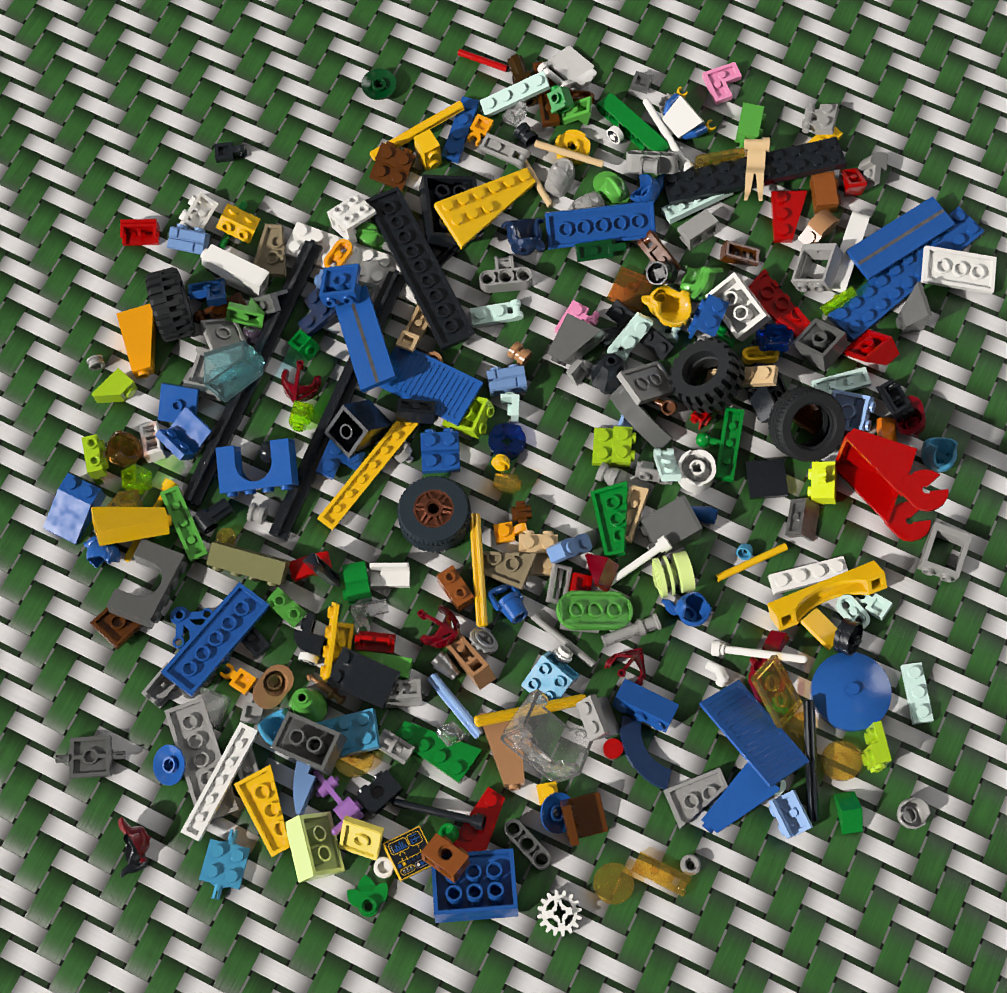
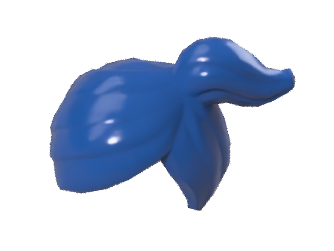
M651 174L639 175L640 188L632 192L630 199L634 202L651 200L656 202L660 192L664 190L665 174H660L657 179Z
M92 536L87 542L83 543L85 548H87L86 559L95 568H98L105 560L108 564L120 562L121 553L116 543L99 546L97 536Z
M699 592L687 593L680 597L677 603L669 599H662L661 601L669 614L678 615L680 620L690 627L700 626L705 623L712 611L710 604Z

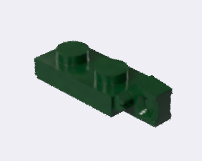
M616 239L575 244L577 262L612 258L617 256V251L626 250V242L616 243Z

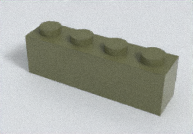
M214 541L211 543L206 565L212 566V570L223 572L224 569L230 571V574L233 576L241 577L245 575L249 576L248 579L251 581L260 582V580L267 581V585L278 587V585H282L286 581L290 561L228 543Z

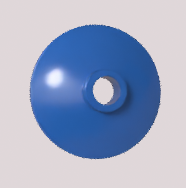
M164 745L155 754L153 771L157 780L163 785L177 784L185 773V757L177 746Z
M555 792L550 794L541 806V822L545 829L551 833L561 834L566 832L560 806L561 800L570 798L565 793Z

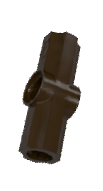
M515 54L507 59L512 73L513 84L532 76L531 72L527 71L522 55ZM536 95L523 101V105L528 107L534 106L538 102V96Z

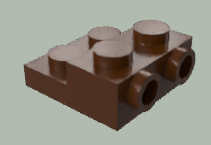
M389 141L386 144L381 143L369 179L392 188L399 187L400 191L403 192L416 157L413 151L408 148L398 149L396 144Z

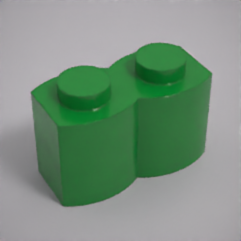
M365 561L342 565L343 571H339L341 583L345 582L346 589H342L344 601L348 600L349 606L371 602L372 595Z

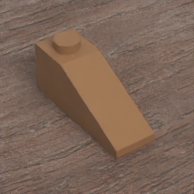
M460 632L456 640L446 646L479 690L496 679L488 663Z

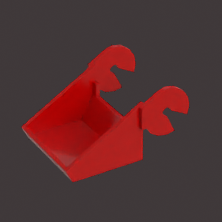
M853 428L844 437L836 457L837 473L882 518L884 524L898 538L909 542L922 539L930 529L931 520L908 524L906 519H910L919 510L930 512L944 505L948 498L949 489L934 490L929 493H924L922 490L934 482L940 474L932 470L923 469L909 475L917 448ZM898 495L904 496L908 500L895 506Z

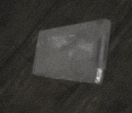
M201 687L199 690L211 722L215 728H219L231 704V700L227 696Z

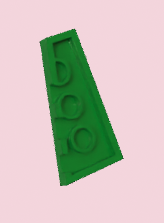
M627 481L590 491L605 557L610 559L626 555L629 489Z
M404 721L395 734L414 746L415 750L413 752L458 784L482 752V749Z

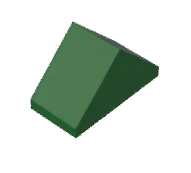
M855 791L834 794L842 835L863 832L862 806Z

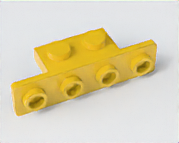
M332 602L327 612V617L330 618L329 626H326L325 629L327 645H324L322 656L325 658L324 665H321L320 677H322L325 683H327L330 677L332 662L337 661L342 648L345 647L351 650L354 624L338 622L340 604L337 602Z

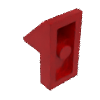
M858 168L840 170L839 177L844 183V197L862 195L867 186V181Z

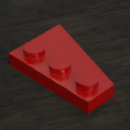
M771 191L774 243H792L807 191Z

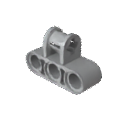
M629 150L626 152V171L639 172V174L654 173L655 175L659 173L675 174L678 172V153Z
M513 255L501 258L494 256L495 270L483 271L479 277L480 289L484 293L527 290L532 286V271L527 267L514 268ZM521 277H527L528 279H527V280H522V279H520V278H521ZM506 278V279H509L510 281L504 282V281H502V280ZM486 280L492 281L491 283H488V284H487V283H484V281H486Z

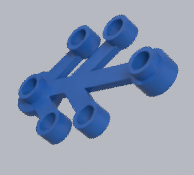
M180 606L172 610L170 619L176 625V636L173 639V645L176 649H181L186 643L183 639L184 626L189 630L190 639L201 626L195 625L190 620L204 619L206 621L207 618L204 617V614L206 612L212 614L211 609L205 608L202 611L189 612L185 607ZM183 613V617L177 619V614ZM178 640H182V644L180 646L176 645V642ZM230 655L224 660L222 664H225L229 661Z

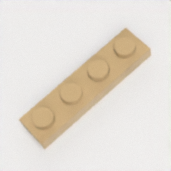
M776 365L745 367V380H742L744 383L743 387L776 386L779 368ZM708 369L706 382L715 375L717 369Z

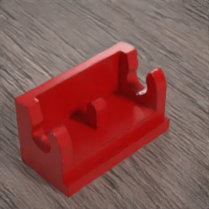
M157 219L120 220V238H122L123 246L159 245L160 226Z

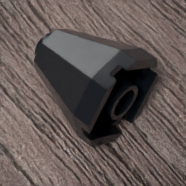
M615 353L603 355L590 369L592 386L597 387L604 395L612 394L621 385L616 376L620 371L627 370L628 365Z

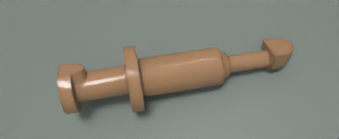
M312 674L306 676L307 680L314 681L318 688L328 694V699L335 698L339 705L346 701L345 696L337 693L338 689L336 687L331 688L322 680L318 681Z

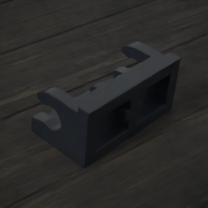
M892 379L875 388L893 418L899 423L916 413L899 383L894 384L895 381Z

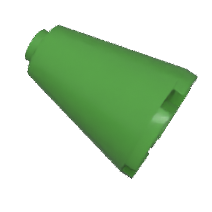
M301 688L292 695L288 704V710L317 723L325 718L328 712V703L325 696L319 690Z

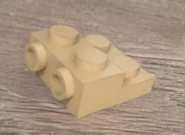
M526 530L523 531V534H519L518 552L538 554L529 576H550L553 563H551L546 549L558 542V535H554L553 531H543L542 534H535L534 531Z

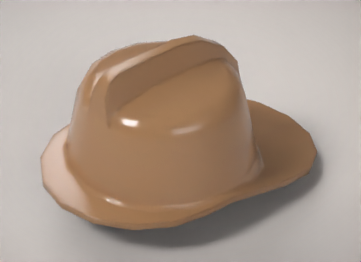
M280 664L269 667L253 688L254 702L263 709L276 707L293 686L294 676L292 671L285 665Z

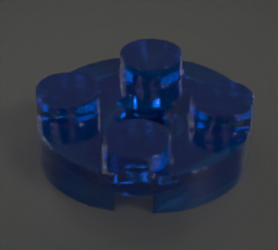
M769 324L762 331L760 328L756 332V343L759 346V350L764 352L769 350L786 352L794 341L793 330H788L787 326L783 324Z
M513 423L495 425L489 434V449L494 455L503 454L510 460L516 459L518 455L523 453L526 447V436L521 426ZM505 438H509L513 442H510L509 445L506 446L505 442H502V440H505Z

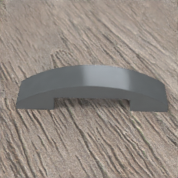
M622 384L609 396L624 418L654 448L662 450L673 439L662 425H658L641 405H636Z

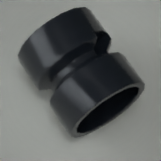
M654 261L649 264L646 270V277L653 285H670L675 282L678 276L676 265L669 261Z

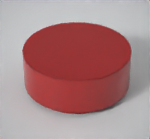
M611 738L604 743L603 753L608 759L614 760L622 755L623 745L618 739Z

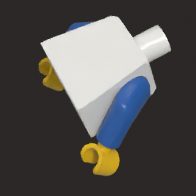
M678 87L677 92L666 101L663 110L664 117L662 120L666 123V128L671 136L675 134L678 138L687 140L697 138L707 132H712L716 128V126L713 128L709 127L708 124L712 120L710 119L705 123L685 100L688 92L686 91V93L681 94L682 87Z

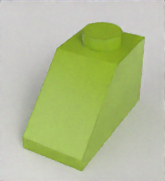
M117 368L92 393V396L97 403L125 402L128 398L134 396L138 388L132 379Z

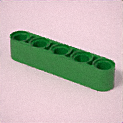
M608 93L596 103L598 112L612 125L619 127L623 134L642 151L668 152L670 150L667 141L614 94Z

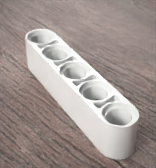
M855 211L851 213L840 246L843 256L832 287L833 291L843 294L846 291L854 267V263L846 254V251L863 240L870 218L868 215Z

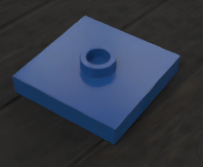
M161 383L158 420L174 423L185 407H189L197 415L200 389Z

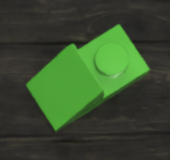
M590 96L574 101L575 107L560 115V122L565 125L579 120L587 126L592 107V97Z
M250 298L248 306L229 302L226 320L262 329L265 312L252 298Z

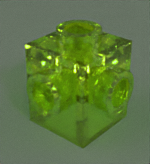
M134 464L121 471L122 488L137 495L143 494L152 488L151 471L142 466Z

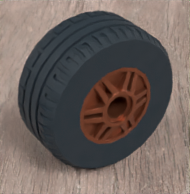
M442 476L418 479L417 482H413V484L406 488L399 499L397 515L402 534L411 545H414L419 550L432 553L448 551V549L456 547L457 544L459 545L460 541H463V538L468 534V530H470L471 506L469 498L464 489L455 481H451V479L443 478Z

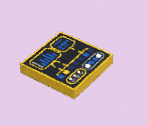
M420 826L382 844L400 882L432 867L422 860L421 851L428 842Z

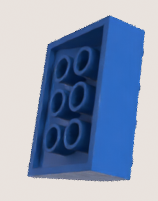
M513 848L468 852L470 865L455 883L432 867L435 923L518 917ZM444 854L442 856L443 859L452 857L451 854Z

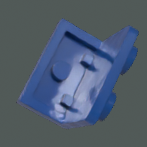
M708 294L706 299H702L687 331L690 332L688 338L692 339L697 330L715 337L729 303Z

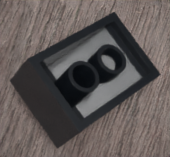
M343 647L327 684L384 709L401 672Z

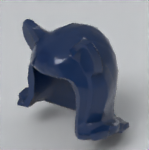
M541 218L506 221L502 224L501 228L507 229L508 242L515 254L527 256L535 252L536 249L544 251L545 244L542 241V231L539 226L544 220Z

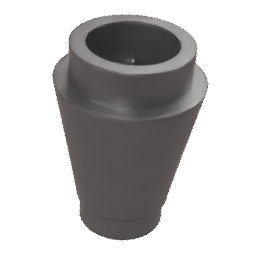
M442 651L431 662L434 665V669L451 680L460 673L448 654H444Z

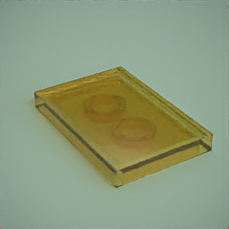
M771 655L751 677V681L776 727L783 728L803 705V702L778 656Z

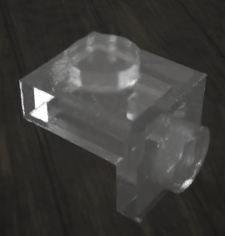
M520 100L516 106L507 109L502 119L517 127L527 115L526 103Z

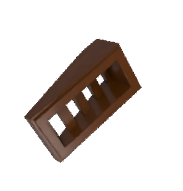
M726 240L721 246L719 261L757 267L760 249Z

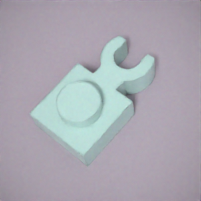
M876 593L873 597L864 595V599L855 598L861 606L866 605L865 611L881 621L893 604Z

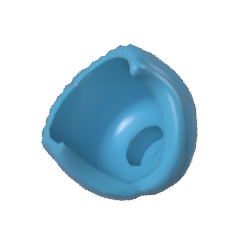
M945 437L926 439L921 448V459L924 465L935 472H945L952 468L957 458L958 442Z
M286 708L269 714L257 725L260 735L269 745H272L289 711Z

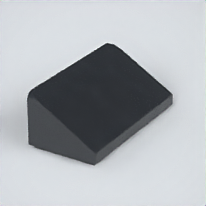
M398 398L396 420L400 422L434 424L436 401Z
M312 552L303 559V563L325 583L336 587L341 586L338 574L315 553Z

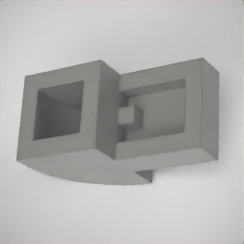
M876 152L859 163L858 169L863 171V177L867 181L865 189L868 190L880 183V174L887 170L888 154Z

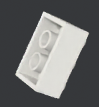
M735 272L708 293L729 303L722 320L735 338L742 342L772 319L743 279Z

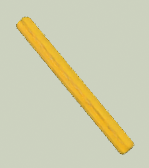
M457 101L389 140V142L396 144V148H399L413 140L416 135L432 129L462 112L464 105L461 101ZM380 146L370 151V156L374 161H376L375 158Z
M472 513L470 537L476 625L478 627H485L488 625L481 518L479 513Z
M579 694L477 715L474 717L475 726L482 727L576 707V703L586 698V695Z

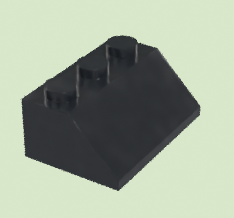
M754 362L753 364H751V365L748 366V367H752V366H768V365H775V364H772V363H756V362ZM779 371L776 386L743 387L748 395L749 402L756 411V417L761 423L769 422V414L773 405L786 391L788 392Z

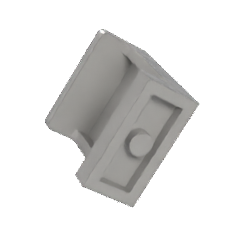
M197 346V356L189 379L184 380L182 386L200 389L199 397L221 402L235 363L233 356L227 351L211 353L209 347Z

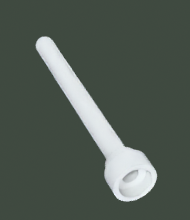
M644 99L643 104L672 151L678 153L680 171L685 172L686 170L693 169L695 167L691 160L684 157L650 100Z
M664 535L657 539L656 546L616 573L612 585L659 552L663 553L664 551L668 552L673 547ZM596 587V588H594L592 591H603V590L600 589V588H598V587Z
M713 640L711 647L712 656L719 657L727 653L806 663L808 660L805 655L727 646L726 643L719 640Z

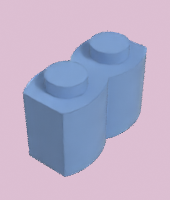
M583 533L549 546L546 551L551 563H560L590 551L593 546L588 534Z

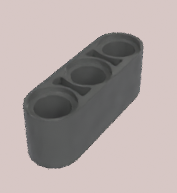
M510 819L507 821L504 827L507 838L536 869L546 870L551 863L549 852L519 820ZM513 824L517 825L520 829L514 835L508 832V827ZM524 840H531L534 845L530 850L522 847ZM545 855L548 860L547 863L539 865L536 862L537 856Z

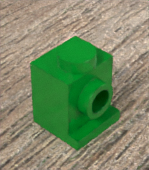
M555 85L550 88L551 92L547 96L552 108L550 110L552 114L562 115L575 107L568 87Z

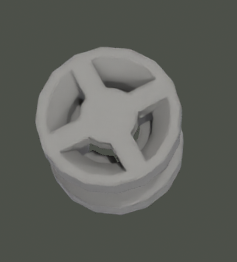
M253 502L249 507L247 520L251 522L257 521L258 524L263 525L268 515V507H261Z

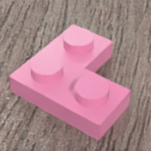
M735 62L702 73V78L715 105L732 100L733 95L727 84L739 81L742 78Z

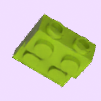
M476 396L459 426L443 420L442 425L445 428H453L456 431H460L463 435L479 439L481 434H484L487 430L486 422L488 418L493 416L494 406L489 399Z
M614 426L613 429L594 427L592 465L600 466L604 462L609 467L630 468L631 462L635 460V450H631L632 444L636 442V433L632 432L633 427Z
M97 434L81 437L87 473L96 485L104 484L103 477L107 476L106 469L109 468L107 458H104L103 451H106L104 440H100Z
M877 721L873 722L864 733L865 742L869 746L863 750L861 755L863 765L867 766L868 771L870 770L871 773L883 771L884 768H887V764L892 761L882 722Z

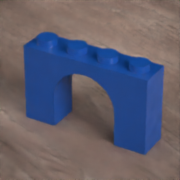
M289 438L270 440L271 468L268 474L258 481H252L245 475L242 466L241 447L233 445L216 448L220 494H226L227 497H238V493L245 492V495H254L259 490H263V493L275 492V488H281L282 491L292 490V486H298L295 440Z

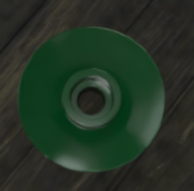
M378 68L364 75L361 86L367 97L374 100H384L395 92L397 82L395 76L390 71Z

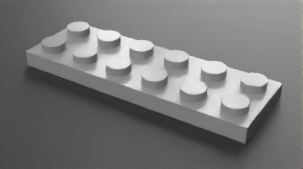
M203 697L164 711L174 744L183 752L186 768L184 775L194 806L222 756ZM230 785L212 821L240 811L232 785Z

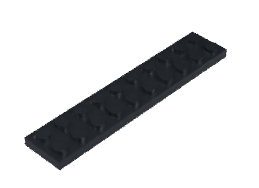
M837 137L766 152L764 186L846 168L847 162ZM747 157L693 168L685 172L680 171L675 174H666L663 184L669 206L745 190ZM756 174L753 176L752 188H757Z
M399 187L366 199L365 201L376 210V215L372 217L441 351L476 337L467 316Z

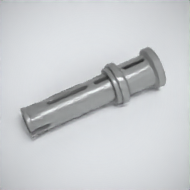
M654 613L649 618L638 619L630 626L601 635V638L606 648L634 636H646V633L656 629L662 630L657 614Z

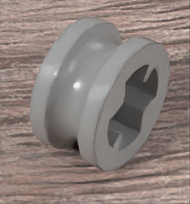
M97 354L87 359V364L91 371H98L105 367L106 364L103 361V356Z

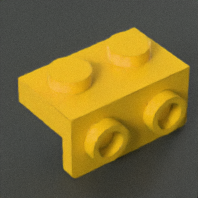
M227 203L216 228L246 243H250L260 218Z

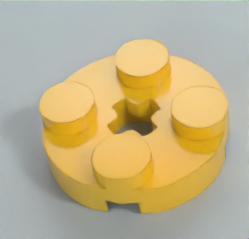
M567 130L566 133L560 134L555 141V146L589 156L590 141L579 130ZM574 144L576 149L571 150L568 146L571 147ZM556 154L557 159L564 157L570 159L573 162V164L580 165L584 163L579 160H575L566 156Z

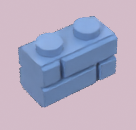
M177 224V227H170L167 248L201 255L205 248L208 249L210 234L205 233L206 229L195 227L194 230H189L188 226Z
M511 364L508 368L502 369L500 367H492L489 371H486L490 397L501 396V394L506 392H527V381L523 365Z

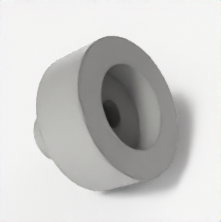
M405 443L393 457L399 463L404 461L410 463L413 460L411 456L412 448Z

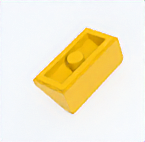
M815 608L800 622L827 650H830L833 647L837 627L818 608Z

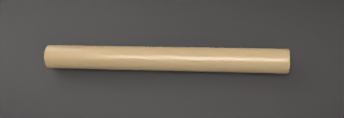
M536 140L534 144L536 148L601 168L604 165L603 160Z
M526 159L524 168H527L535 179L534 186L547 208H551L554 203Z

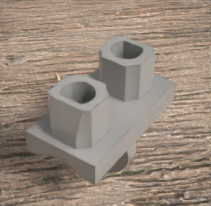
M385 728L379 737L381 746L379 750L403 765L406 764L415 750L414 746Z

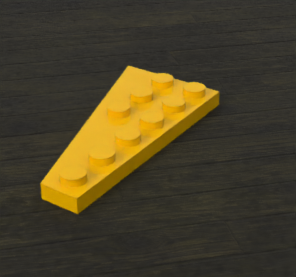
M524 168L435 202L434 208L460 249H463L481 230L488 227L506 208H509L513 205L514 201L530 190L536 181L529 170Z

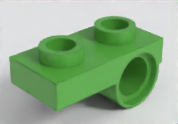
M279 587L265 600L270 605V609L293 628L307 614Z

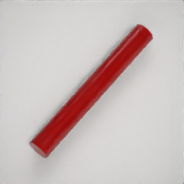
M463 49L458 50V56L503 72L508 70V65Z

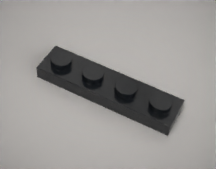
M616 299L605 314L624 329L636 313L619 299ZM652 326L639 341L661 360H664L675 346V344Z

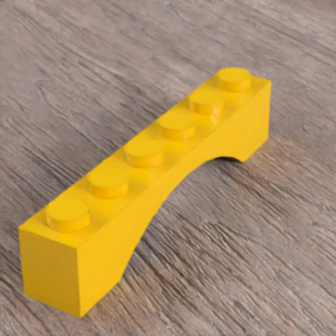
M873 560L769 602L767 605L770 619L782 631L797 625L810 610L828 600L842 595H871L886 589L885 572Z

